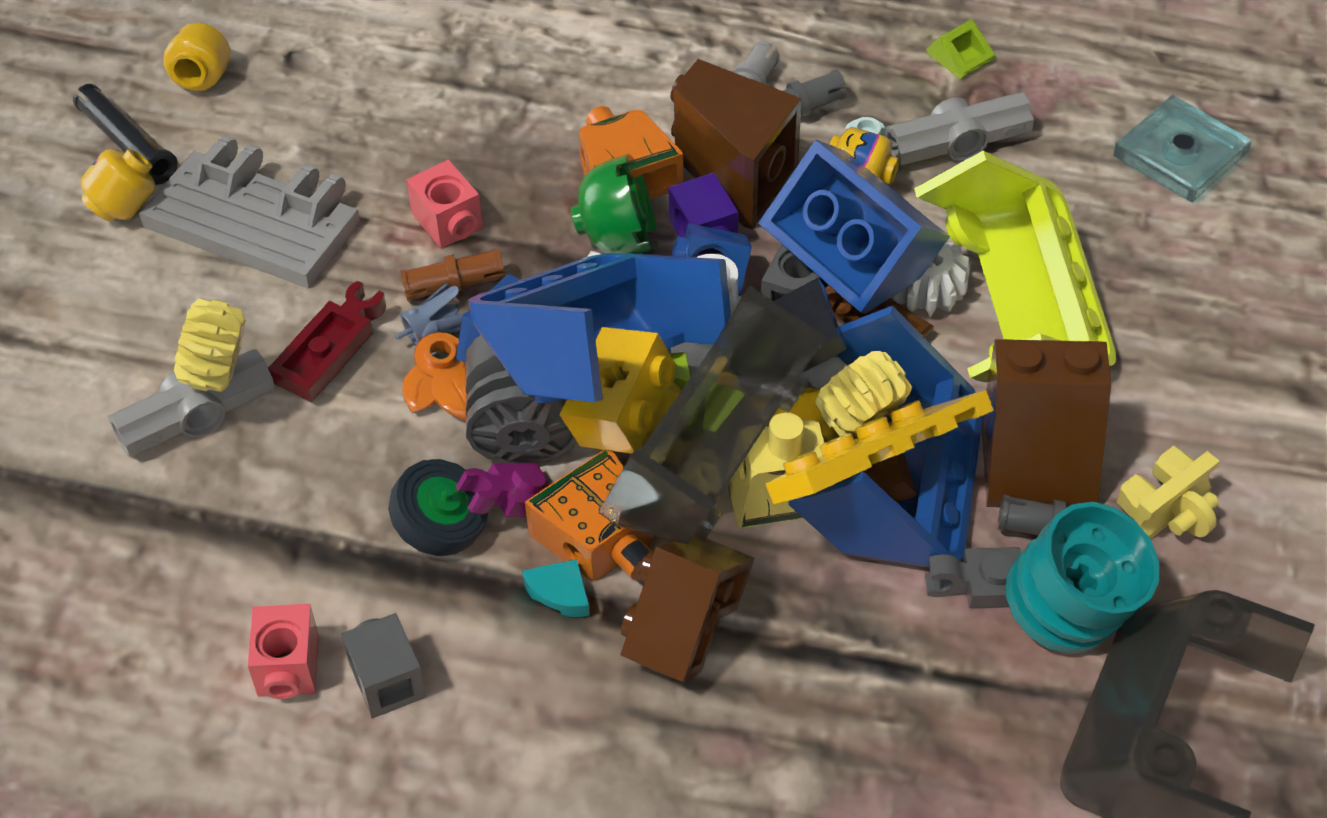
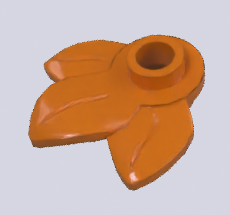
M444 332L432 333L423 337L416 345L414 351L415 366L405 376L402 390L404 400L412 413L421 412L436 402L447 413L466 422L465 362L456 359L459 339L454 335ZM442 351L448 353L449 356L444 359H437L431 354Z

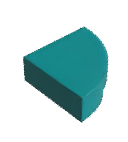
M577 559L522 570L525 588L533 600L559 610L561 615L567 617L590 616L589 604Z

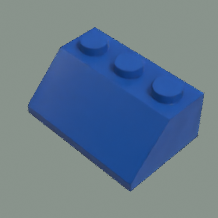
M819 140L813 142L759 222L764 229L861 313L865 314L919 280L950 238L947 233L848 152Z

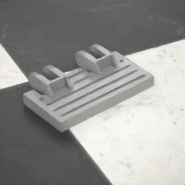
M226 135L221 136V139H218V142H215L206 154L193 151L139 213L144 228L308 289L360 224L358 209L339 203L336 207L345 192L346 181L344 177L333 173L332 175L329 174V177H326V181H323L314 192L319 182L320 172L318 168L308 164L303 165L288 184L258 173L255 175L263 162L262 149L250 144L236 157L237 149L239 148L237 140Z

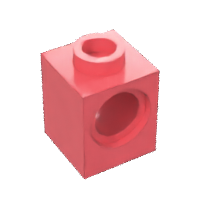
M449 159L406 179L411 214L441 249L483 229L479 194Z
M311 604L252 607L248 669L257 697L269 696L275 699H290L298 694H316L319 633ZM291 652V654L285 657L276 658L280 654Z

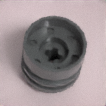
M480 335L475 338L466 350L465 392L467 394L466 438L473 450L487 459L501 463H541L550 461L568 452L576 442V439L559 415L567 399L551 403L535 402L533 395L522 393L483 337Z

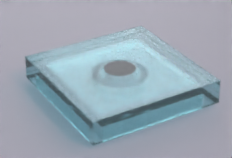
M1171 95L1115 143L1113 156L1193 203L1249 152L1252 140L1180 98Z

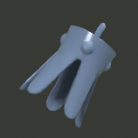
M446 282L420 306L401 312L400 319L405 331L397 334L395 338L400 339L408 335L416 347L418 342L429 334L436 332L449 334L460 332L462 317L466 312L457 314V306L455 304H448L458 295V287L452 286L448 288L449 283Z

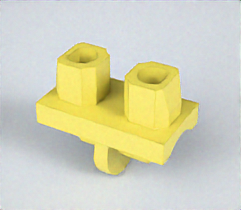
M1172 446L1155 462L1152 475L1160 480L1163 485L1157 489L1143 476L1135 474L1121 486L1117 503L1139 524L1150 539L1168 525L1170 530L1178 536L1187 531L1193 536L1204 537L1216 527L1217 519L1213 509L1219 505V501L1210 492L1212 487L1209 482V474L1219 466L1220 460L1208 451L1194 460L1177 447Z

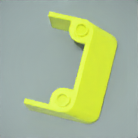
M981 151L914 188L917 198L946 210L948 219H946L945 226L951 240L958 246L963 245L966 249L978 253L1003 339L1107 342L1109 367L1115 364V347L1067 200L1056 184L988 152ZM994 343L990 346L989 357L986 360L967 368L971 379L985 383L988 382Z

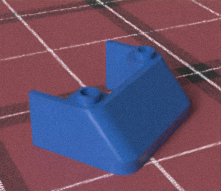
M625 253L600 254L568 263L469 299L473 325L522 393L533 395L534 401L538 403H551L564 399L597 402L603 399L596 348V338L602 327L658 333L670 354L672 347L684 342L729 346L734 343L725 259Z
M893 306L839 326L846 350L837 356L847 366L855 362L860 356H866L871 351L886 352L893 361H897L906 373L905 377L912 388L906 402L900 406L919 400L922 408L925 409L976 393L974 388ZM983 416L957 423V428L940 436H933L913 444L914 448L904 452L917 494L915 497L897 503L862 471L814 494L790 500L788 505L837 549L847 555L929 567V557L934 555H951L960 561L963 558L966 545Z

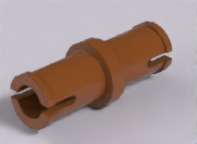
M499 248L455 259L454 254L444 256V262L409 270H400L408 302L432 295L446 282L449 283L448 288L457 286L459 289L458 294L463 293L462 288L502 280L506 276Z

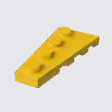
M986 390L925 409L922 408L919 400L889 411L888 413L892 420L889 423L886 417H882L856 427L855 432L858 437L856 439H853L852 434H847L821 444L819 447L823 455L820 457L817 456L816 451L783 463L786 473L765 483L773 505L811 495L871 468V464L914 448L913 444L947 433L957 428V423L979 418L994 411Z

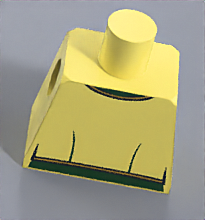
M784 412L775 415L771 419L769 426L747 429L740 434L727 479V486L738 529L803 519L788 505L789 501L773 505L765 483L785 474L786 471L783 463L795 457L816 451L818 457L823 455L819 446L825 442L819 422L815 420L802 421L799 416Z

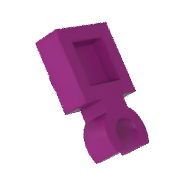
M492 463L488 472L477 468L465 470L456 487L458 491H472L476 493L468 506L470 512L485 514L492 507H500L506 518H525V501L550 484L537 463Z

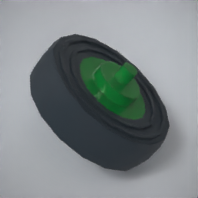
M430 459L422 460L408 467L402 473L391 489L388 511L392 526L403 541L419 552L434 556L456 555L473 545L486 526L488 513L477 514L470 512L468 506L476 493L472 491H458L456 486L466 470L465 468L446 460Z

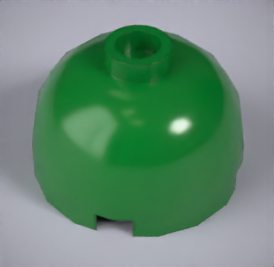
M630 154L612 158L596 165L582 179L578 188L579 205L571 207L572 220L579 235L587 234L593 246L605 254H646L655 251L658 247V241H649L648 232L657 230L650 195L643 175L633 178L628 166L637 164Z

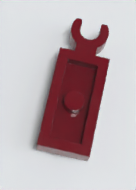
M355 281L347 288L345 292L346 301L342 306L329 300L268 367L274 384L313 402L373 334L371 321L382 316L386 310L384 292L379 290L372 299L362 301L365 297L363 283Z

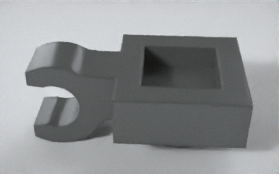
M1020 547L964 549L961 561L954 556L945 554L930 556L928 560L930 573H925L924 576L927 596L945 597L955 594H967L969 608L1009 607L1005 596L1006 575L1015 558L1021 553Z

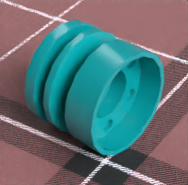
M1096 502L1072 504L1056 514L1040 531L1038 537L1031 541L1026 549L1015 558L1006 575L1005 596L1013 618L1029 637L1050 650L1066 654L1089 652L1106 641L1127 619L1132 617L1151 600L1159 583V559L1149 536L1134 519L1115 507Z

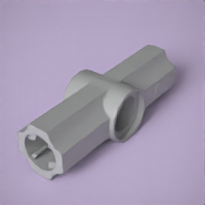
M1024 92L969 105L964 98L954 97L944 100L937 105L929 116L886 126L884 135L892 142V156L899 158L900 166L944 154H949L953 160L965 161L983 151L987 143L1032 132L1034 118L1031 112L1030 101Z
M252 349L238 356L233 377L230 380L229 386L222 392L213 390L206 392L191 388L190 385L179 382L175 372H173L162 382L158 393L108 415V418L125 454L132 457L181 433L189 437L207 435L216 430L223 422L225 412L274 390L275 386L263 357L257 349Z

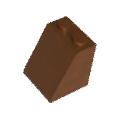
M697 59L685 75L681 74L677 77L672 86L670 98L674 102V121L671 135L675 137V145L683 153V167L695 179L714 173L737 209L738 221L744 227L753 230L799 164L802 98Z
M995 339L986 388L994 411L983 415L982 420L986 507H1000L1003 494L1052 504L1054 499L1066 501V507L1077 503H1098L1111 393L1107 342Z

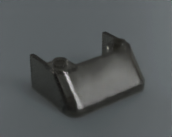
M749 286L716 342L641 450L636 448L630 456L598 513L619 527L688 545L693 536L704 542L723 514V512L714 507L721 493L778 408L789 413L807 386L798 378L823 344L826 336Z
M1208 590L1142 607L1117 630L1074 736L1060 775V787L1065 798L1074 806L1102 818H1250L1251 811L1190 788L1196 771V757L1193 750L1178 736L1157 729L1156 726L1187 645L1291 683L1315 624L1220 590Z

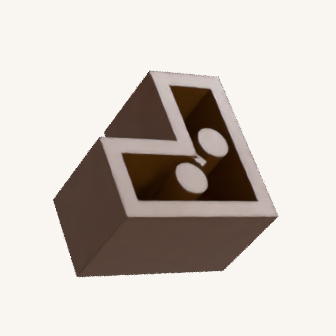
M695 533L657 546L655 550H651L645 557L639 572V582L644 585L638 603H634L629 608L622 623L621 635L625 636L626 639L620 655L681 682H685L702 672L720 618L738 609L755 558Z

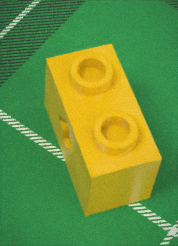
M602 327L596 338V348L603 399L597 402L567 399L559 415L580 447L637 454L646 433L651 430L654 424L655 413L666 389L674 381L677 365L658 333Z

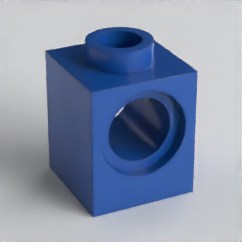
M688 223L685 237L677 236L675 239L672 256L697 257L701 251L708 248L719 250L723 256L732 260L738 269V296H740L752 249L747 235Z

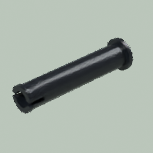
M89 83L79 87L78 90L88 101L85 102L75 93L73 96L74 106L79 111H82L123 152H126L128 148H132L142 154L152 165L149 173L153 177L155 185L168 181L177 169V157L169 150H162L95 84Z

